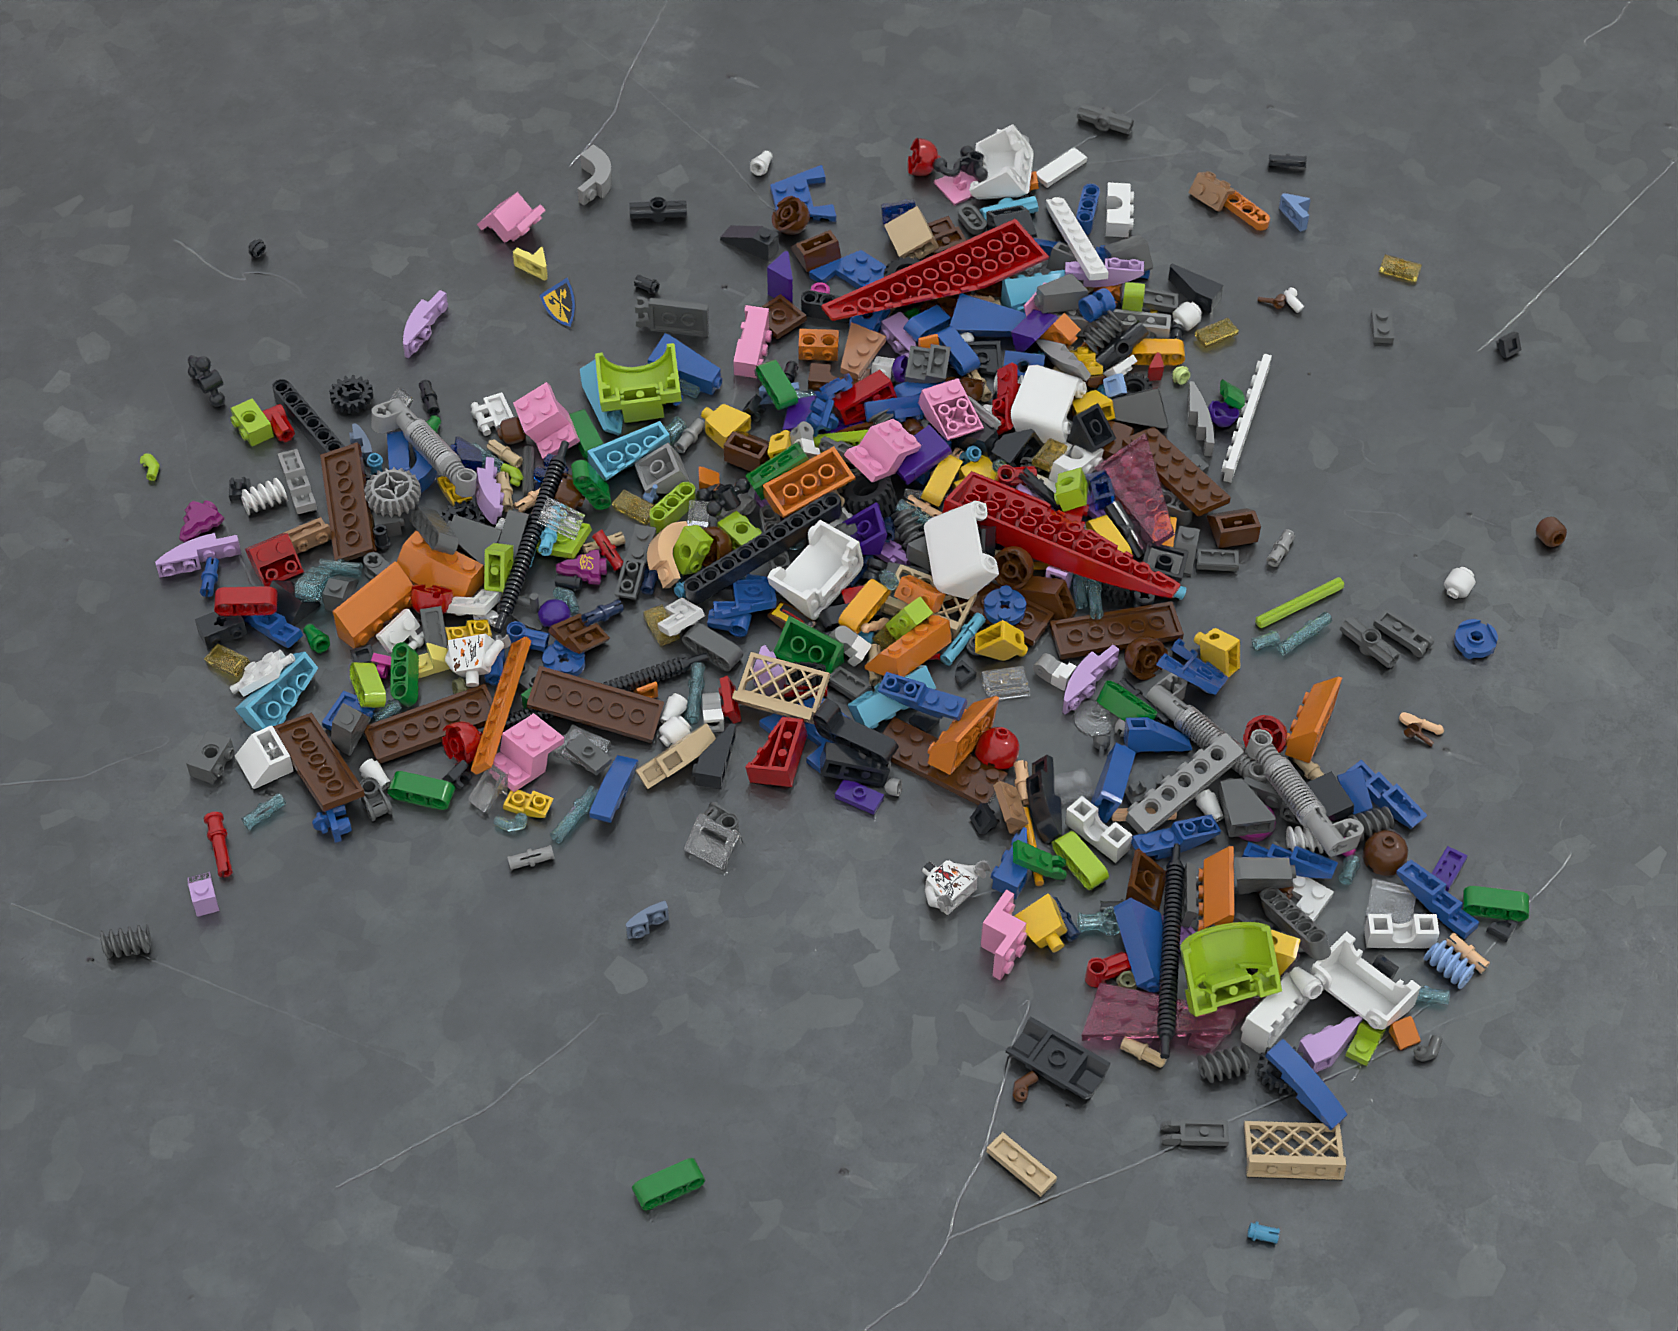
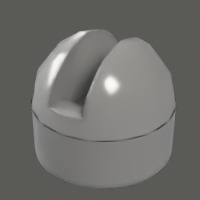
M1119 718L1115 725V733L1118 734L1122 730L1120 737H1124L1125 722Z
M897 778L889 779L885 784V791L889 795L899 797L902 791V780Z

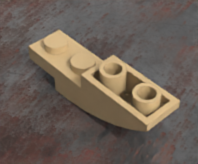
M705 723L636 769L635 772L645 788L649 789L700 756L716 737L708 724Z

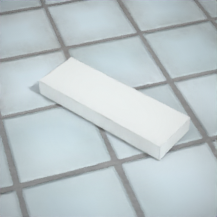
M1072 148L1037 171V180L1048 188L1086 163L1087 157L1077 149Z

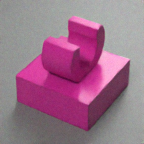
M373 653L371 661L375 664L380 678L386 679L389 670H391V657Z

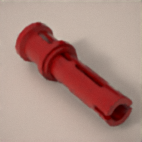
M210 812L203 818L204 823L208 827L207 838L213 845L218 876L228 877L233 871L225 841L227 830L222 822L224 816L221 812Z

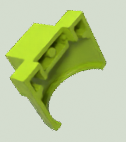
M666 344V351L658 360L639 367L615 365L604 357L603 352L596 353L595 361L602 412L622 409L625 423L664 418L663 404L682 401L675 344Z
M1257 922L1221 924L1200 930L1188 936L1180 945L1188 989L1185 990L1188 1009L1195 1017L1217 1011L1219 1006L1257 995L1262 998L1282 992L1271 928L1268 925ZM1246 968H1256L1258 972L1250 975Z

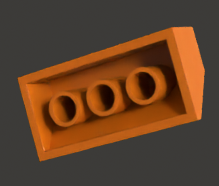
M833 446L763 485L764 497L773 511L785 518L823 495L831 493L853 481L855 476Z
M415 531L403 544L397 559V563L412 584H425V588L432 587V585L449 588L453 592V598L472 597L484 583L483 564L457 551L450 555L432 550L418 531Z
M396 561L333 610L338 637L353 649L365 645L370 638L384 629L383 623L387 620L390 621L395 613L400 614L404 609L412 607L411 589L414 585Z
M938 615L928 617L880 652L865 665V669L885 676L886 672L905 677L952 642L950 620Z
M1338 676L1314 684L1310 693L1306 691L1302 704L1305 705L1299 706L1296 715L1298 720H1293L1290 728L1292 733H1287L1285 755L1307 763L1311 762L1333 712L1342 677Z
M993 696L974 702L968 709L964 710L960 721L953 720L949 729L941 733L936 743L932 742L928 749V754H930L928 764L951 775L976 748L981 734L993 727L1000 697Z
M1228 846L1204 859L1203 868L1198 869V882H1202V885H1198V899H1202V903H1198V916H1202V920H1198L1197 932L1213 924L1217 926L1233 923L1234 847Z

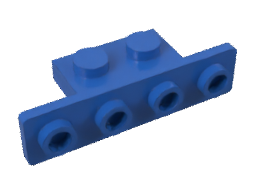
M920 395L865 402L866 421L869 422V418L887 409H889L887 414H894L891 419L898 422H904L906 417L910 416L914 419H924V413L918 403Z

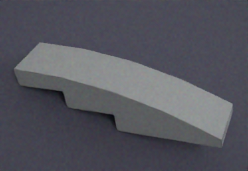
M1039 338L1036 340L1046 357L1058 369L1085 381L1089 379L1091 374L1083 362L1078 361L1074 353L1069 352L1065 344Z
M1190 381L1188 389V425H1196V440H1204V456H1212L1215 442L1210 413L1199 389L1194 382Z
M298 449L278 453L281 468L297 514L317 510Z

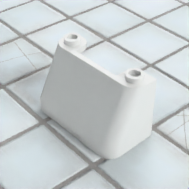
M1013 124L976 143L975 150L984 155L983 167L987 169L988 177L981 183L974 181L970 184L969 190L974 198L976 197L979 200L1021 197L1029 193L1033 150Z
M1040 365L1028 366L1011 409V419L1015 431L1032 429L1043 443L1066 442L1071 431V423L1068 422L1066 416L1074 396L1082 398L1086 393V383L1081 378Z
M979 501L970 502L935 516L924 524L933 583L940 592L970 599L999 575L996 560L992 556L982 553L977 521H983L987 517L986 503Z
M821 520L809 529V545L786 570L782 567L774 568L767 577L769 584L811 620H816L820 617V612L829 607L839 596L841 590L848 586L863 567V557L859 541Z
M1346 932L1330 947L1331 955L1327 959L1317 960L1313 964L1311 975L1320 979L1323 989L1365 1019L1371 1027L1383 1030L1413 1008L1421 986L1413 980L1407 985H1403L1404 982L1401 979L1394 983L1361 958L1363 951L1360 949L1356 951L1353 946L1356 938Z

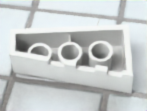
M1288 972L1280 980L1282 992L1266 996L1246 1017L1241 1027L1243 1032L1241 1042L1259 1054L1265 1053L1267 1047L1271 1048L1310 1001V998L1303 996Z

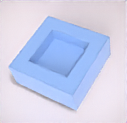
M1118 373L1103 379L1106 397L1112 399L1127 393L1123 374Z

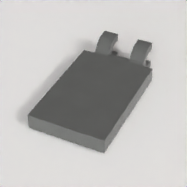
M638 296V305H635V313H638L636 327L649 326L650 331L708 337L709 310L707 304L650 298L648 301L645 297Z

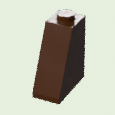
M1032 575L1027 584L1019 589H1014L1025 599L1054 612V620L1073 618L1078 611L1066 581L1063 579Z

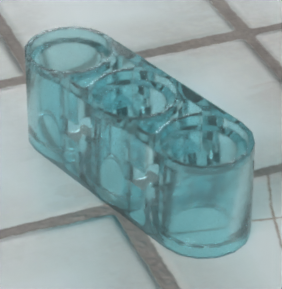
M312 566L297 581L295 597L317 602L322 597L328 579L335 576L334 569Z

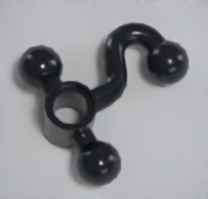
M969 145L961 148V158L955 162L952 170L947 168V161L944 158H936L933 162L934 170L948 177H957L960 171L974 176L980 182L985 181L988 177L987 169L982 167L984 155L974 151L973 147Z
M193 355L189 356L188 375L192 379L197 380L204 394L211 393L209 397L211 405L215 407L222 406L225 402V396L217 389L224 385L220 374L216 369L210 371L211 361L205 356L199 358Z
M740 478L735 482L734 487L732 484H714L707 489H699L696 492V500L701 504L708 503L706 507L708 515L717 517L722 513L723 508L725 511H731L741 504L738 495L748 493L750 482L745 478ZM712 494H713V496H714V499L717 500V501H711V502H710V500H711V498H712Z

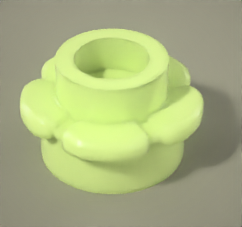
M1184 366L1175 368L1172 373L1173 382H1177L1180 385L1185 384L1191 376L1188 368Z

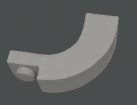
M595 145L590 146L580 154L581 168L593 175L577 188L578 201L583 205L593 200L595 196L603 199L612 185L610 160L605 152Z

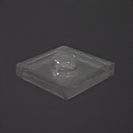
M1373 879L1364 920L1367 919L1368 914H1391L1393 923H1407L1412 920L1416 896L1407 886Z

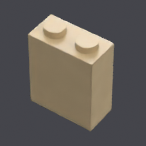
M918 206L884 225L899 257L921 259L939 248Z

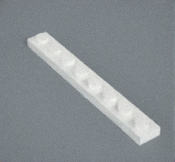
M1059 197L1047 199L1045 202L1046 209L1088 280L1108 279V270L1065 199Z
M1264 354L1262 361L1257 362L1255 369L1257 375L1253 374L1250 385L1253 388L1248 389L1246 395L1248 403H1245L1242 408L1241 414L1243 417L1238 418L1236 428L1239 430L1233 433L1231 443H1234V445H1229L1226 456L1229 459L1228 461L1224 460L1221 472H1225L1223 481L1232 482L1270 368L1272 355Z

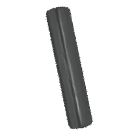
M525 446L523 448V495L528 496L530 491L534 492L533 446Z

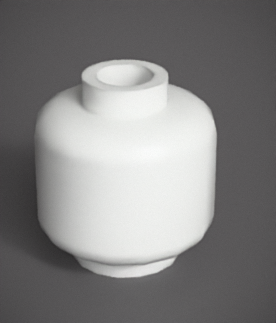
M1184 302L1173 311L1174 320L1172 322L1173 324H1181L1185 331H1189L1201 321L1202 312L1195 303Z
M1465 567L1454 568L1444 582L1447 594L1454 599L1467 597L1476 583L1474 574Z
M672 716L659 728V732L662 735L659 739L669 748L690 734L692 727L681 716L678 718Z

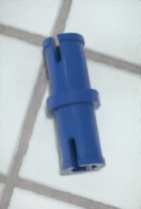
M212 557L206 559L205 570L201 574L202 585L200 589V594L204 597L207 590V597H211L214 594V586L218 581L217 571L220 563L217 558H214L213 564H211Z

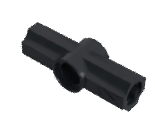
M654 197L650 202H629L630 219L651 218L654 222H663L667 217H687L686 200L666 201L662 197Z
M1137 320L1121 335L1113 337L1110 344L1096 355V362L1103 366V372L1108 370L1122 357L1129 356L1132 348L1149 335L1148 330ZM1124 343V347L1118 350V346Z
M1120 501L1112 502L1105 507L1104 511L1129 544L1133 559L1139 562L1144 559L1147 548L1141 536V526L1135 519H1130Z

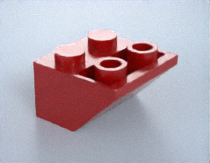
M281 533L245 548L250 563L263 586L270 587L273 580L284 581L304 572L288 533Z

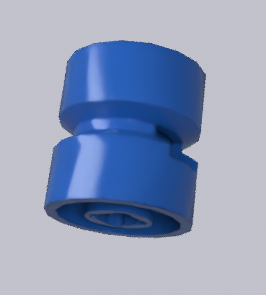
M1102 288L1092 295L1080 299L1078 303L1081 315L1088 322H1093L1107 315L1108 310L1113 312L1116 308L1114 297L1106 288Z

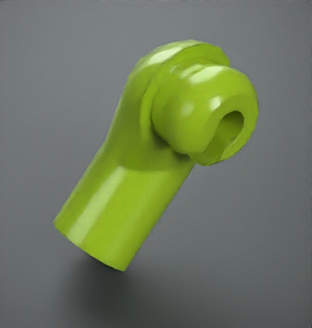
M505 463L502 464L500 472L508 473L512 477L510 484L520 486L521 480L523 481L520 469Z

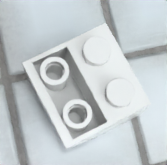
M272 725L251 734L235 755V759L253 789L294 771L290 755Z

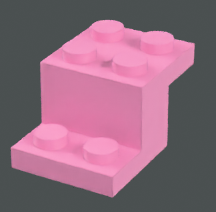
M516 192L501 202L477 226L481 230L489 227V229L493 228L504 243L510 239L515 241L518 237L528 232L530 226L535 225L542 219L540 215L545 209L540 204L532 210L521 195Z
M547 382L513 402L524 432L537 443L542 459L546 462L557 455L562 441L569 442L568 448L580 442L568 411L556 401L552 388Z
M891 419L871 426L861 443L847 449L844 456L871 482H875L895 474L905 457L918 452L922 445L902 427L901 423Z
M532 714L502 733L500 752L495 755L492 768L487 771L515 792L546 772L548 753L564 744L565 737L537 715Z
M1008 890L1001 896L984 920L982 926L981 947L995 954L993 977L999 980L1002 979L1005 973L1009 974L1011 972L1016 957L1020 958L1026 948V945H1024L1027 938V933H1025L1026 923L1012 916L1015 904H1013L1014 894Z

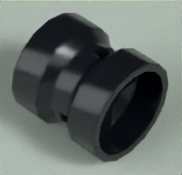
M868 558L866 563L867 570L863 573L862 579L866 581L874 579L882 584V575L886 571L888 564L877 559Z

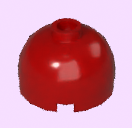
M915 138L910 150H913L912 156H908V173L914 176H926L933 172V162L940 156L931 141Z
M425 584L412 586L411 604L416 612L420 613V609L441 606L442 614L447 613L448 607L453 601L451 589L438 585L426 588Z
M1260 715L1247 723L1245 734H1243L1246 748L1252 732L1261 729L1271 734L1273 738L1272 744L1279 753L1284 751L1288 732L1285 725L1274 716Z
M455 722L446 725L443 728V731L446 730V736L442 737V743L448 758L451 760L454 757L458 763L462 760L467 764L473 762L482 733L468 722Z
M993 727L981 734L977 741L975 754L987 766L989 762L995 764L994 768L1007 769L1014 766L1018 759L1020 744L1016 735L1010 730L1003 727Z

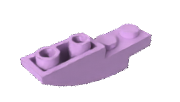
M1105 258L1104 265L1109 272L1108 279L1091 281L1088 280L1077 261L1066 262L1065 275L1073 274L1078 280H1083L1084 287L1113 286L1144 275V261L1136 259L1120 260L1118 258Z
M439 290L429 302L422 299L412 311L403 335L406 358L417 352L423 342L430 338L432 334L430 325H433L436 319L447 310L448 302L445 292Z
M486 457L484 468L477 467L475 498L487 520L491 524L496 525L497 517L502 516L504 493L500 492L501 484L496 483L497 467H494V458Z
M215 533L192 539L173 548L161 556L155 563L159 578L199 570L201 569L200 563L206 562V559L212 557V560L214 558L232 557L240 555L241 550L237 535L216 539Z
M1112 645L1099 656L1091 652L1077 666L1065 691L1062 713L1066 715L1071 710L1077 709L1085 698H1090L1095 693L1096 681L1100 680L1107 670L1113 669L1118 664L1119 649L1116 646Z

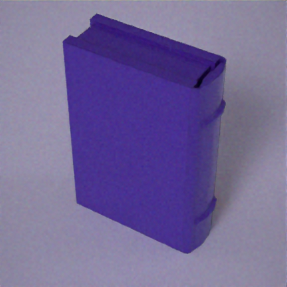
M930 425L914 435L916 441L922 446L918 452L907 455L896 471L907 485L952 454L949 445Z

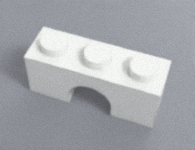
M1108 182L1105 236L1128 237L1129 230H1133V218H1130V216H1133L1134 205H1130V203H1133L1134 192L1130 191L1131 184Z
M1075 445L1070 458L1063 454L1053 462L1049 479L1057 482L1059 473L1082 467L1085 477H1089L1095 469L1101 467L1104 450L1100 448L1091 453Z
M1083 796L1067 808L1065 824L1116 863L1130 850L1132 834L1116 822L1110 827L1106 826L1098 816V808Z
M1368 914L1364 926L1366 948H1431L1437 943L1439 937L1437 914H1414L1412 920L1403 924L1393 923L1391 914Z

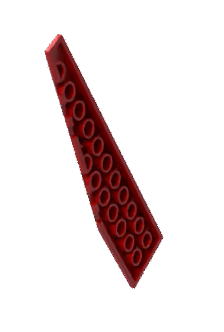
M1013 219L825 303L821 308L834 321L983 289L1047 260L1049 256L1016 219Z
M971 471L945 499L942 514L973 501L986 503L987 517L983 521H977V525L996 526V543L1004 547H1021L1032 558L1059 569L1106 584L1173 598L1181 586L1180 583L1162 572L1152 571L1150 565L1144 561L1141 563L1133 559L1131 553L1119 551L1118 545L1091 529L1085 530L1082 527V523L1077 520L1072 522L1067 519L1064 512L1060 510L1054 511L1051 509V504L976 472Z

